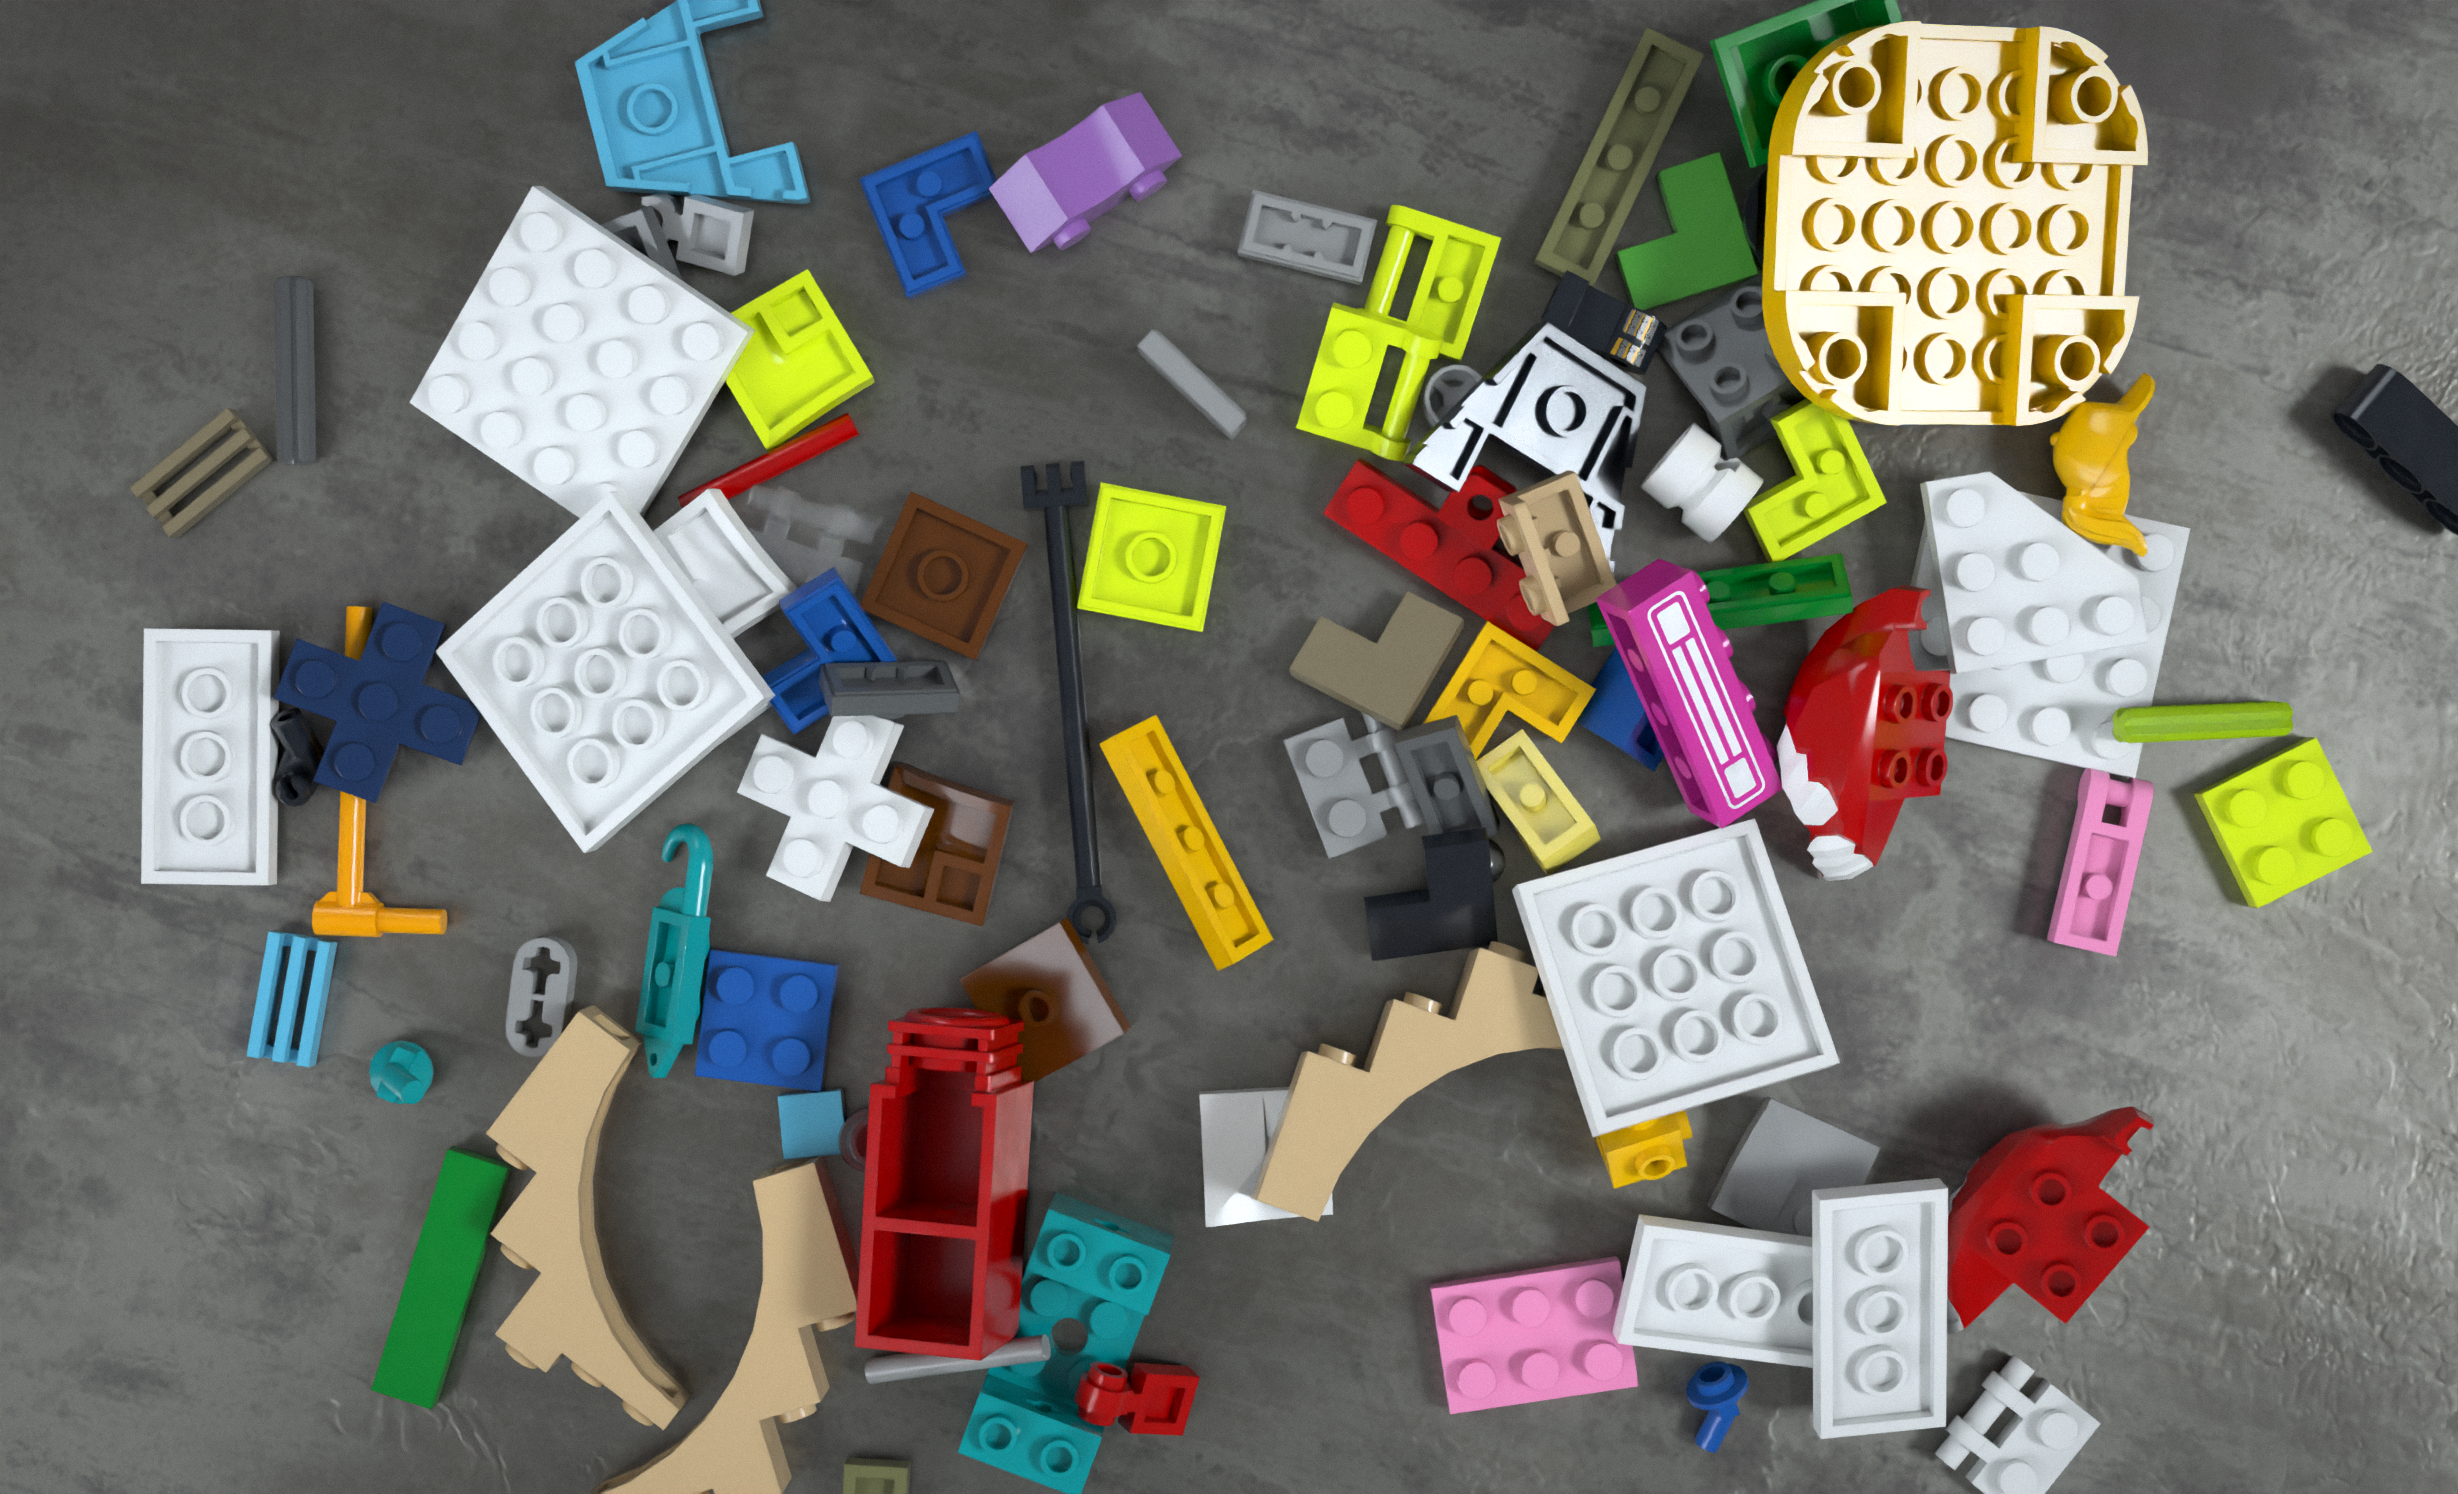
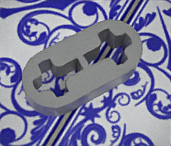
M554 935L540 936L524 943L516 953L513 962L505 1027L506 1037L511 1047L519 1054L528 1057L546 1055L571 1022L578 967L577 955L573 947L563 938ZM546 947L550 949V958L560 962L561 969L559 972L548 975L545 991H540L541 970L531 967V958L542 955ZM538 1001H544L542 1022L552 1025L553 1032L541 1037L537 1044L533 1042V1032L523 1030V1021L535 1017Z

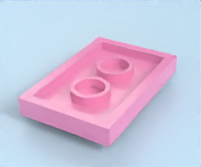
M1606 1257L1430 1284L1449 1413L1457 1414L1639 1386L1633 1345L1618 1344L1613 1334L1623 1287L1622 1271L1618 1257Z

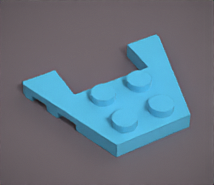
M677 0L649 19L641 18L575 61L605 183L610 190L650 194L665 193L678 196L699 194L710 198L790 204L811 202L798 149L794 142L731 157L700 34L764 17L760 0Z

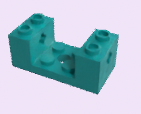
M1055 1192L1021 1282L1018 1336L1015 1337L1046 1334L1050 1341V1358L1045 1361L989 1368L957 1453L1066 1494L1082 1493L1103 1436L1104 1426L1086 1422L1077 1415L1079 1406L1075 1403L1074 1397L1081 1374L1089 1371L1093 1362H1106L1125 1369L1144 1316L1149 1314L1170 1258L1173 1235ZM1074 1318L1080 1321L1088 1333L1086 1343L1076 1350H1065L1059 1347L1052 1337V1327L1059 1320Z

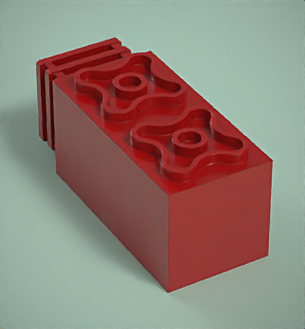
M942 1007L911 1009L904 1017L888 1021V1031H893V1042L887 1043L886 1054H892L891 1065L885 1067V1079L870 1084L854 1347L982 1361L1018 1336L1034 1087V1081L1021 1080L1022 1065H1016L1017 1055L1023 1053V1043L1018 1042V1032L1024 1031V1021L1009 1019L1008 1016L1002 1013L987 1010Z

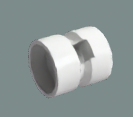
M1693 423L1654 466L1640 485V488L1666 509L1679 506L1683 510L1681 522L1706 543L1710 544L1718 538L1749 503L1762 485L1763 479L1737 457L1724 461L1720 457L1722 445L1696 423Z

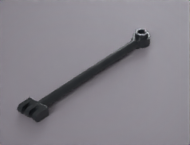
M1082 460L1071 461L1070 477L1073 487L1062 488L1059 463L1046 464L1048 489H1036L1037 473L1034 465L1021 466V483L1024 510H1044L1077 899L1069 907L1066 918L1068 917L1082 943L1089 945L1092 930L1087 929L1081 922V915L1084 909L1089 906H1095L1104 913V924L1100 929L1096 930L1098 943L1107 940L1115 931L1118 916L1114 904L1103 896L1069 512L1071 507L1089 506L1085 462Z

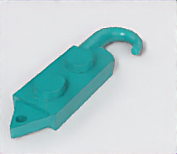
M692 823L679 824L669 832L661 855L664 862H671L679 845L684 841L687 843L689 859L684 888L676 887L667 891L661 898L659 907L653 906L635 1032L643 1034L651 1078H666L683 1045L693 1044L695 1023L700 1014L699 996L703 969L710 947L709 929L711 918L707 917L706 913L713 872V850L710 839L703 829Z

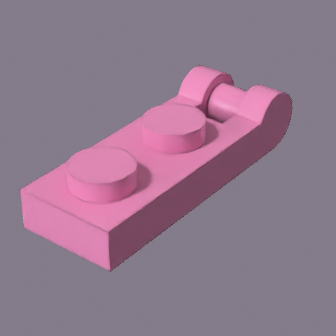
M2086 768L2083 772L2077 792V811L2047 941L2116 957L2153 799L2154 787L2151 781L2129 778L2127 782L2110 779L2108 772ZM2105 804L2121 807L2122 814L2119 826L2101 822Z

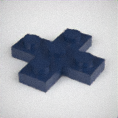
M383 601L360 661L301 639H296L274 699L336 721L314 777V782L373 803H378L400 744L449 762L463 765L482 714L473 702L424 684L446 624Z

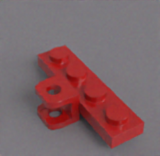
M1361 457L1358 458L1323 512L1324 515L1536 652L1555 626L1544 620L1541 614L1532 615L1524 601L1519 586V580L1527 577L1522 563L1494 545L1500 537L1497 520L1504 517L1498 499L1517 492L1518 489L1485 466L1475 465L1471 468L1460 492H1450L1439 509ZM1484 495L1491 500L1493 507L1481 509L1475 505L1473 497Z

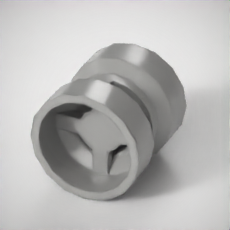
M1451 365L1440 369L1431 377L1422 394L1421 401L1424 419L1431 428L1482 378L1478 372L1468 366Z

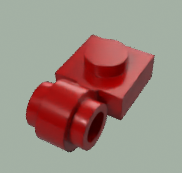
M1093 1362L1089 1371L1081 1374L1074 1401L1079 1406L1077 1415L1084 1421L1099 1426H1111L1114 1424L1115 1417H1119L1118 1423L1129 1433L1183 1436L1200 1376L1188 1366L1135 1363L1129 1384L1126 1382L1128 1373L1124 1369L1106 1362Z

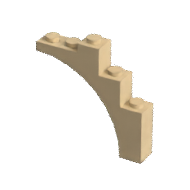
M1494 941L1490 942L1488 950L1481 947L1471 950L1448 1017L1439 1015L1442 1008L1441 1003L1417 994L1406 992L1403 1002L1396 999L1386 1001L1363 1070L1354 1067L1357 1059L1356 1055L1329 1045L1321 1044L1318 1054L1310 1051L1301 1052L1251 1199L1319 1222L1339 1175L1369 1133L1408 1097L1450 1071L1496 1054L1534 1048L1563 1049L1544 987H1542L1540 996L1533 994L1539 972L1537 967L1524 963L1527 953Z
M591 1005L578 1011L486 1132V1135L498 1143L496 1151L505 1161L518 1169L527 1170L530 1167L536 1172L535 1176L491 1232V1235L503 1243L500 1247L502 1253L514 1264L527 1270H531L534 1267L541 1272L495 1335L507 1343L505 1349L515 1361L530 1369L539 1367L547 1373L565 1355L573 1361L571 1368L582 1380L595 1387L605 1385L622 1398V1407L632 1418L647 1426L656 1424L662 1430H665L691 1397V1394L653 1359L627 1323L606 1278L594 1225L593 1175L600 1131L617 1085L643 1042L596 1006Z
M825 1156L808 1157L768 1169L753 1180L763 1230V1282L753 1332L733 1379L714 1408L683 1439L644 1465L597 1484L589 1494H710V1489H713L714 1494H782L792 1476L773 1417L778 1415L780 1423H789L805 1418L817 1411L815 1404L822 1401L830 1386L811 1324L816 1323L819 1332L832 1330L854 1321L855 1316L853 1312L857 1311L859 1267Z

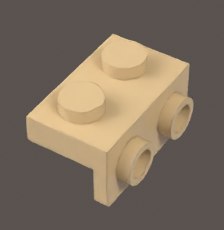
M1567 470L1498 499L1504 514L1503 518L1497 520L1498 531L1508 553L1511 556L1519 555L1527 576L1519 580V586L1524 601L1533 616L1541 614L1544 620L1555 626H1560L1569 622L1568 613L1597 602L1595 598L1617 585L1576 472Z

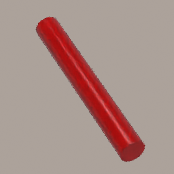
M847 412L678 496L680 506L683 509L707 489H720L726 499L730 500L859 436V431L851 415Z

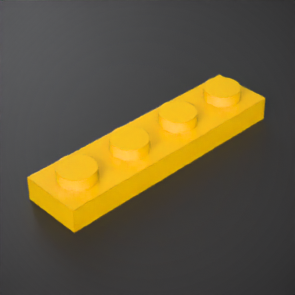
M1157 715L1100 743L1099 745L1217 971L1235 964L1274 940Z

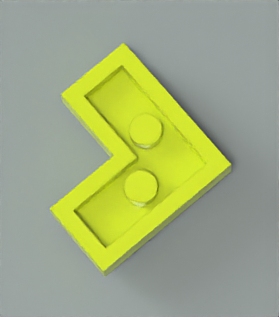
M1808 398L1770 418L1796 475L1751 499L1743 509L1758 543L1769 562L1783 561L1887 503L1848 419L1827 412Z

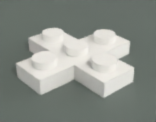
M874 715L835 716L830 722L817 756L772 736L761 734L737 793L790 816L766 876L817 900L830 902L853 846L900 867L910 868L934 809L880 785L904 725Z

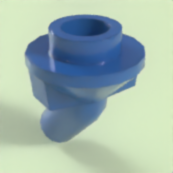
M1719 1361L1705 1364L1696 1371L1687 1384L1686 1395L1688 1401L1696 1408L1709 1411L1694 1439L1699 1447L1708 1452L1716 1453L1735 1416L1740 1415L1737 1402L1746 1393L1749 1385L1748 1376L1740 1366Z

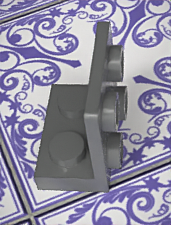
M1757 274L1667 328L1657 348L1707 412L1713 438L1722 445L1721 455L1725 460L1736 457L1739 459L1777 436L1770 418L1806 399L1783 372L1769 343L1762 309V274Z

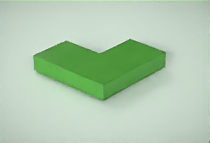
M1720 152L1659 171L1656 174V178L1674 234L1618 251L1614 255L1630 305L1645 312L1756 276L1758 271L1744 234L1742 220Z

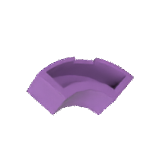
M1138 92L1103 104L1065 134L1040 148L1026 153L989 190L1030 253L1054 242L1059 250H1064L1076 244L1091 232L1092 228L1088 223L1105 214L1131 195L1135 202H1139L1163 187L1168 181L1163 172L1182 155L1142 93Z

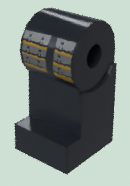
M1566 270L1559 278L1539 323H1550L1609 363L1623 370L1638 375H1645L1667 326L1649 313L1625 304L1590 286V281Z

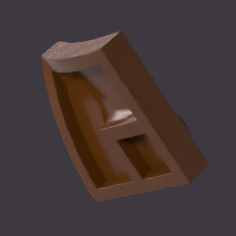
M898 762L894 767L888 788L933 808L934 811L910 868L900 867L869 853L860 894L982 927L987 920L1015 801L979 791L933 775L910 764Z

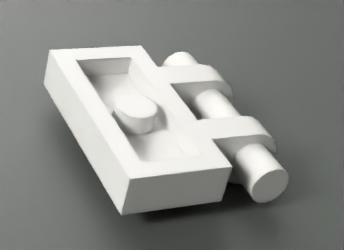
M2016 1355L2012 1356L1999 1374L1994 1370L1981 1384L1986 1390L1963 1418L1956 1415L1946 1428L1950 1435L1935 1452L1942 1461L1954 1470L1958 1468L1970 1451L1979 1456L1980 1459L1965 1477L1984 1494H2045L2101 1424L2045 1378L2029 1398L2020 1392V1389L2035 1371ZM2009 1407L2016 1414L1992 1442L1984 1434L2003 1410Z

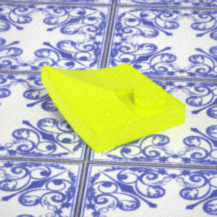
M808 269L731 313L756 331L725 382L767 452L779 447L807 425L875 383L871 372Z

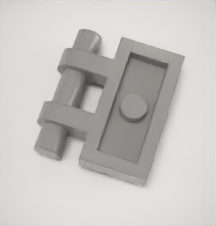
M1363 712L1361 714L1369 734L1355 740H1351L1343 717L1283 740L1329 859L1388 837L1379 812L1392 807H1398L1406 829L1426 822L1394 745L1398 730ZM1377 753L1390 787L1372 794L1359 759Z

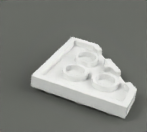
M1984 472L1920 484L1949 669L1951 670L1950 674L2149 643L2139 579L1991 472Z

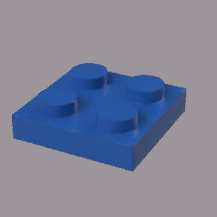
M720 948L711 949L695 1076L821 1092L825 1087L840 964Z

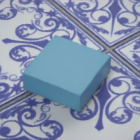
M844 1088L824 1089L821 1092L781 1093L778 1096L783 1159L840 1154L838 1136L843 1123L847 1119Z

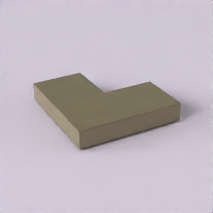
M1409 591L1406 592L1377 643L1320 616L1290 666V674L1309 686L1398 731L1403 730L1464 627V620Z

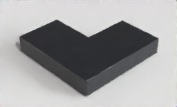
M1486 827L1422 836L1427 889L1364 897L1372 961L1490 945L1491 941L1498 942L1490 847Z

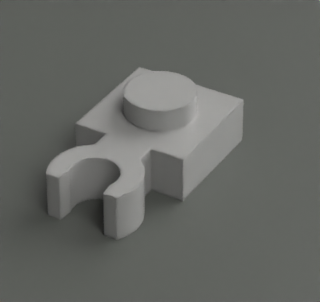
M654 193L642 197L641 205L646 207L652 205L662 215L663 225L661 229L666 241H678L676 260L733 276L745 272L754 215L753 209L699 194L685 197L683 208L679 201L669 194Z

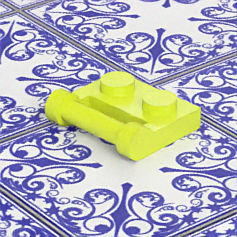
M1391 205L1385 225L1390 230L1364 309H1357L1440 335L1443 338L1439 357L1460 363L1501 238L1405 206ZM1414 236H1420L1433 242L1407 321L1405 322L1388 315Z
M1333 302L1296 428L1370 450L1374 454L1389 460L1403 461L1410 449L1411 440L1407 437L1426 372L1430 360L1438 358L1443 338L1425 329ZM1389 344L1402 348L1406 353L1383 428L1364 422Z

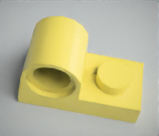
M1523 729L1476 761L1488 793L1511 822L1517 835L1547 876L1552 875L1601 840L1593 821Z

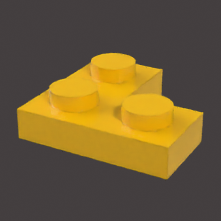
M1487 621L1422 724L1457 715L1475 760L1507 711L1562 744L1596 689Z

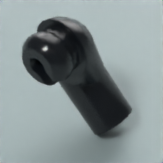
M290 708L276 715L271 721L273 730L285 748L275 776V793L283 804L296 807L307 803L316 791L319 783L313 780L325 750L299 708Z

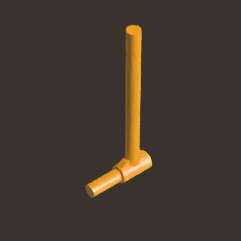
M346 606L345 656L360 661L372 630V607ZM340 791L337 891H329L321 900L316 901L312 912L314 934L381 937L383 933L445 934L447 929V912L445 909L385 907L371 892H363L366 800Z

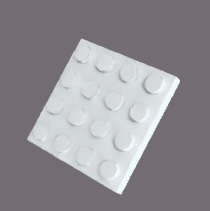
M532 186L409 403L579 518L584 516L610 491H623L643 518L756 330L545 187Z
M1942 474L1934 476V480L1953 478ZM2018 491L2063 524L2061 520L2063 501ZM2124 514L2141 531L2146 540L2148 552L2145 557H2140L2132 550L2122 546L2105 545L2086 540L2139 579L2149 643L1950 674L1949 687L1953 693V707L1946 721L1945 738L2085 769H2095L2117 776L2135 778L2143 743L2118 742L2112 733L2114 727L2112 716L2119 708L2148 707L2152 705L2190 528ZM1925 518L1910 586L1930 590V596L1924 600L1921 608L1922 618L1927 622V630L1908 632L1910 653L1916 671L1950 670Z
M610 491L435 651L584 853L600 848L776 696L623 491Z
M1755 818L1726 826L1723 829L1711 830L1517 884L1512 889L1592 1137L1819 1071L1840 1063Z

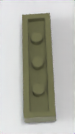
M1646 27L1534 260V264L1559 276H1562L1568 270L1590 281L1589 285L1594 287L1700 66L1704 54Z

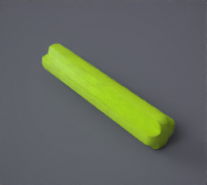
M2277 701L2119 708L2114 712L2112 716L2114 724L2112 733L2118 742L2127 743L2286 736L2293 729L2291 718L2294 711L2289 703Z

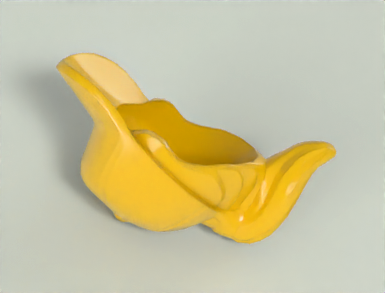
M2147 373L2140 375L2117 403L2083 402L2071 410L2059 432L2053 433L2050 437V443L2054 446V469L2063 485L2067 488L2066 496L2063 497V510L2061 512L2063 524L2085 540L2105 545L2122 546L2132 550L2140 557H2145L2148 552L2146 540L2141 531L2124 516L2130 493L2127 454L2138 435L2135 422L2139 414L2149 404L2155 391V381Z

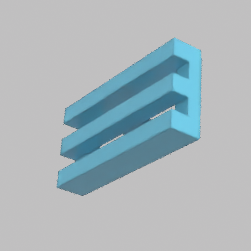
M279 930L268 931L247 1057L258 1059L266 1057L271 1058V1061L281 1063L293 1062L297 1063V1066L308 1068L316 1065L338 941ZM287 946H290L291 952L275 1043L271 1044L270 1038ZM312 950L316 951L300 1047L293 1048L291 1047L300 1001L307 951Z

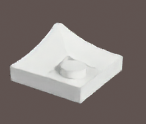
M707 489L653 531L732 638H735L759 621L781 609L779 600L798 589L760 546L720 489Z
M1289 1087L1200 1091L1206 1227L1302 1217L1251 1199ZM1332 1193L1322 1215H1333Z

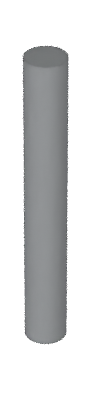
M1042 1334L1013 1338L982 1361L904 1353L868 1358L865 1362L864 1370L868 1383L875 1384L1045 1361L1050 1358L1051 1347L1047 1335Z

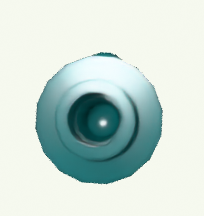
M404 1040L388 1043L379 1049L371 1060L369 1070L371 1085L377 1092L376 1096L397 1104H415L419 1102L431 1086L434 1074L432 1060L425 1049L416 1043Z

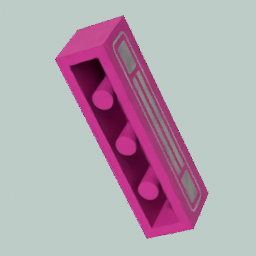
M1658 558L1595 598L1689 812L1723 829L1782 790V782L1774 766L1778 762L1776 750L1757 726L1752 714L1756 709L1754 698L1749 689L1735 674L1729 659L1733 655L1732 646L1724 632L1713 622L1706 605L1710 600V595L1701 577L1692 569H1686Z

